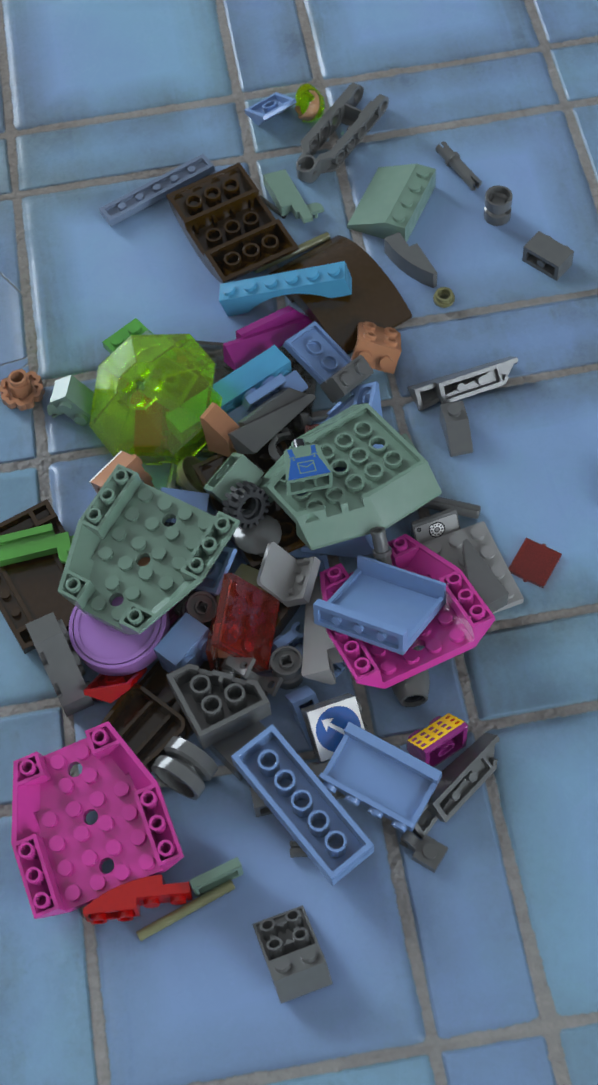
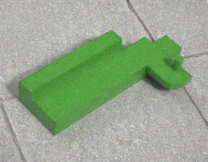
M52 523L1 535L0 567L58 553L60 562L66 564L74 536H70L69 532L55 534Z

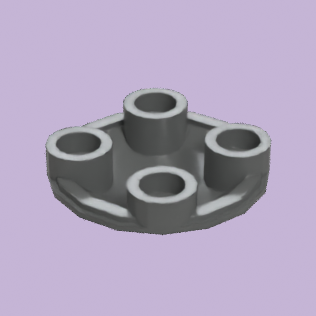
M263 514L264 520L259 519L260 524L257 526L253 524V528L249 529L246 527L244 529L238 526L234 532L236 547L246 553L264 557L267 544L270 542L278 544L281 540L282 530L280 524L273 517Z

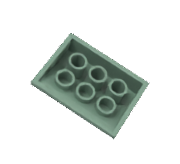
M420 164L378 167L348 222L347 228L382 239L400 232L407 242L436 187V169Z

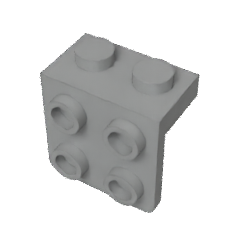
M270 542L267 544L257 577V584L287 607L307 604L312 596L321 561L315 556L296 560L278 544Z

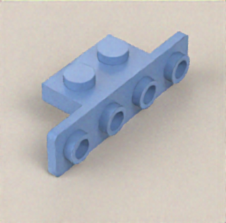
M296 370L285 377L282 374L277 377L272 375L262 383L263 386L256 389L254 387L246 392L242 405L228 415L238 424L240 420L281 389L292 388L304 392L307 390L308 385Z

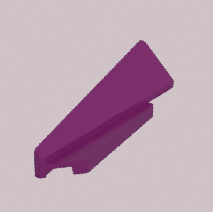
M288 305L237 330L236 340L223 344L224 362L235 371L273 345L280 348L287 339L310 325L313 321L303 312L301 313Z

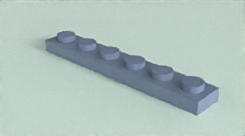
M201 154L99 208L100 214L110 226H113L166 198L167 194L215 171L214 165L204 154Z

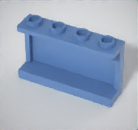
M349 722L344 730L345 734L324 772H321L318 776L319 780L329 792L335 794L338 791L346 795L344 799L352 805L358 807L359 804H362L369 808L367 812L378 819H382L384 816L392 821L391 826L397 830L405 832L407 829L412 832L441 780L442 772Z

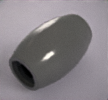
M418 646L413 648L417 651L420 650ZM428 669L391 686L393 693L402 706L416 707L428 700L430 689Z

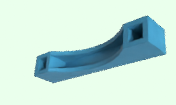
M345 261L222 283L220 284L219 302L229 317L249 313L260 303L282 295L313 294L327 298L352 295V277Z

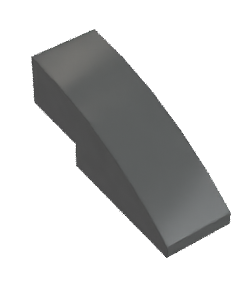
M400 232L384 238L385 254L400 270L422 284L432 288L437 287V272L417 243L409 246Z

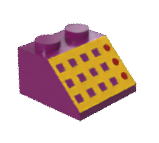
M450 713L443 717L437 716L429 723L428 727L422 731L420 729L416 730L408 737L407 751L417 759L432 767H436L466 746L468 725Z

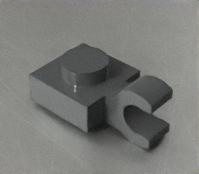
M406 830L400 838V844L414 852L412 860L435 873L448 851V847L426 834L421 841L412 832Z

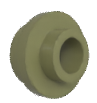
M441 287L434 293L433 301L438 307L447 308L454 303L455 295L450 288Z

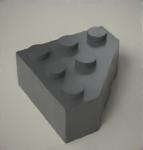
M52 612L25 624L66 716H71L94 705L92 698L84 695L83 690L90 684V681L84 682L82 676L86 674L71 644L63 620L57 621Z
M187 664L166 675L170 689L203 749L271 715L269 700L258 681L235 678L232 674L216 670L212 672L200 669L199 666Z

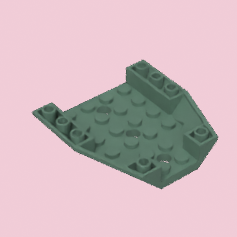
M368 403L352 405L298 437L304 439L306 445H319L332 469L333 487L310 491L303 496L296 494L287 496L284 454L262 477V482L258 486L268 494L269 498L267 500L270 503L275 500L296 523L297 536L311 551L368 535L370 530L375 527H385L387 529L442 494L427 460ZM374 444L384 445V447L379 449L372 446ZM336 467L345 468L346 470L343 472H337L334 469Z
M117 464L78 521L57 592L85 614L124 634L140 635L202 583L241 522L220 511L216 516L200 510L143 483L137 472ZM170 518L176 519V523L173 526H164L166 520ZM144 557L150 558V562L147 565H138L140 559ZM115 598H124L121 605L112 606V601Z

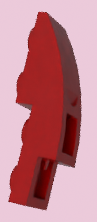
M162 874L147 876L124 883L105 892L83 908V915L87 922L92 924H104L110 919L131 921L134 917L141 916L140 906L156 908L162 903L183 905L186 901L193 900L190 882L166 884Z

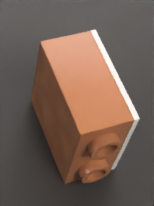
M120 451L89 481L95 492L98 493L117 464H120L137 472L145 484L154 487L151 482L153 480L152 477L142 467V460L137 455H131L124 451Z

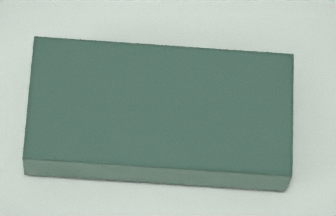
M238 857L189 880L195 896L198 897L230 879L233 880L243 875L244 872Z

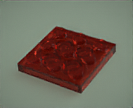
M233 573L224 574L211 645L233 657L256 659L253 665L254 668L260 671L268 670L280 601Z

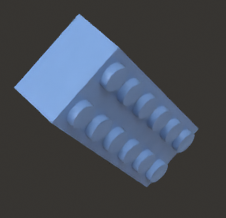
M273 724L231 756L235 768L332 886L374 853V844Z

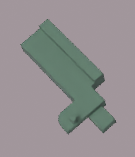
M286 169L263 175L264 186L281 216L289 215V212L292 211L296 219L301 218L303 223L313 221L312 215H314V218H318V213L324 212V208L320 203L305 204Z

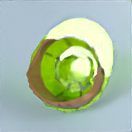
M309 83L301 85L295 96L297 102L295 103V111L298 114V118L303 122L312 123L322 117L326 108L325 99L315 86Z

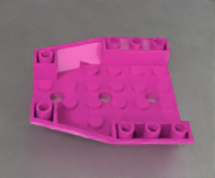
M407 534L388 541V545L392 548V566L446 583V603L404 655L326 628L329 638L357 684L382 689L395 685L476 647L495 621V616L460 568ZM341 563L319 572L322 600L328 601L354 572L348 574ZM418 645L425 646L422 650L417 651L413 649Z
M109 721L86 730L87 738L43 756L36 751L13 761L11 844L34 919L69 913L79 909L119 885L139 878L162 874L184 857L159 783ZM75 764H81V774L77 777H72L70 774L71 768ZM91 811H96L98 813L97 821L94 824L88 825L86 822L87 814ZM112 859L114 862L113 870L110 873L104 874L102 864L106 860Z

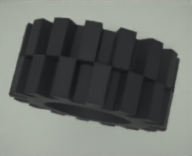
M243 481V484L238 482L236 483L237 488L232 486L230 488L232 492L225 494V497L228 499L223 500L222 504L226 507L222 509L227 515L240 520L239 527L244 529L248 527L250 529L253 528V524L256 526L260 524L259 519L264 520L263 513H268L269 511L266 506H270V501L267 500L269 496L263 489L252 482ZM251 498L248 508L241 512L243 503Z

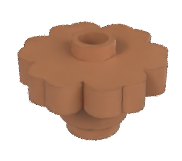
M23 369L12 371L8 378L1 380L0 394L3 404L9 409L18 407L20 411L33 408L35 402H40L45 393L41 377L34 371L27 373Z

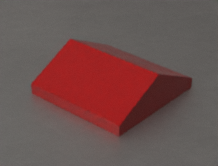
M147 667L136 673L124 676L99 674L83 690L84 695L112 703L134 686L147 671Z

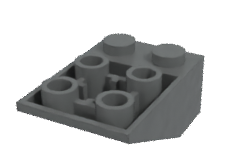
M303 905L252 924L281 1004L333 984L326 960Z

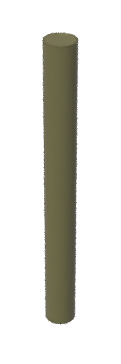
M325 232L297 245L299 247L298 251L254 271L257 274L330 240V235L328 232Z
M230 879L136 931L140 941L235 889V886Z

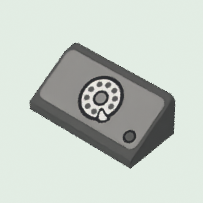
M454 507L411 523V536L419 543H424L460 530L457 510Z

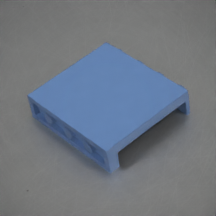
M358 555L357 569L328 601L318 598L313 604L314 624L404 655L445 605L446 583Z

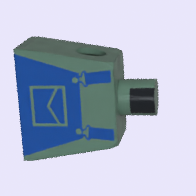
M302 438L293 440L291 442L292 448L284 451L287 496L333 487V472L319 445H306L305 440Z

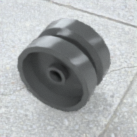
M173 736L164 748L166 755H160L151 766L152 772L175 792L189 799L197 800L205 789L203 781H210L217 772L218 766L198 746L183 738Z

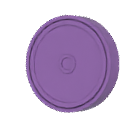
M115 598L112 601V606L121 605L124 598ZM76 606L69 620V637L74 650L89 668L108 676L129 675L146 668L157 658L154 648L170 631L168 611L140 635L124 634L85 614Z

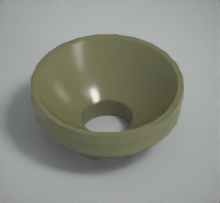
M186 456L178 463L176 481L183 490L205 493L192 466L201 461L194 456Z

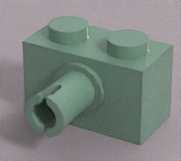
M69 375L55 381L49 402L51 404L47 406V413L49 416L52 415V418L65 414L76 424L82 426L97 421L102 398L74 376Z

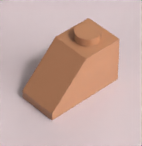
M212 402L200 416L208 450L229 457L233 452L236 453V450L228 434L240 428V426L216 403Z

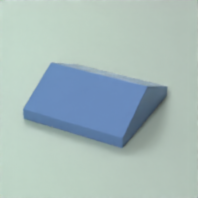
M276 92L244 111L259 126L288 110L297 102L295 98Z
M224 547L202 583L193 591H204L213 596H218L237 550L231 547Z

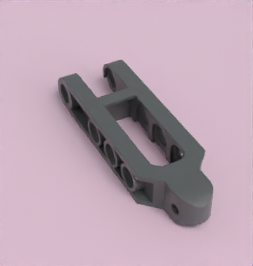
M351 83L300 141L302 154L296 162L297 178L307 183H313L321 174L336 171L386 112L389 98L379 94L363 110L355 107L362 99L364 88L359 84ZM341 123L348 125L347 132L341 139L336 140L335 146L329 152L320 154L316 159L313 157Z

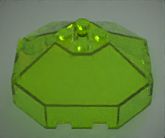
M190 334L131 335L98 365L89 422L90 428L114 457L120 451H124L131 455H137L145 465H163V463L178 465L184 457L194 456L207 444L200 416L212 402L221 408L222 397L213 389L216 363ZM138 381H146L144 383L145 388L143 390H136V388L138 387Z

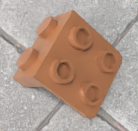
M369 321L359 322L357 326V342L351 361L362 355L372 369L394 374L401 354V334L392 327H379Z

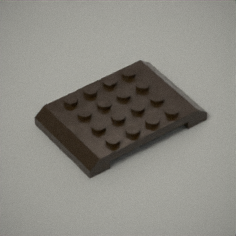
M47 499L0 523V536L51 523L55 534L66 531ZM58 553L0 567V611L24 654L36 649L25 624L53 612L57 621L62 619L67 631H69V620L75 605L57 592L65 564L60 562Z

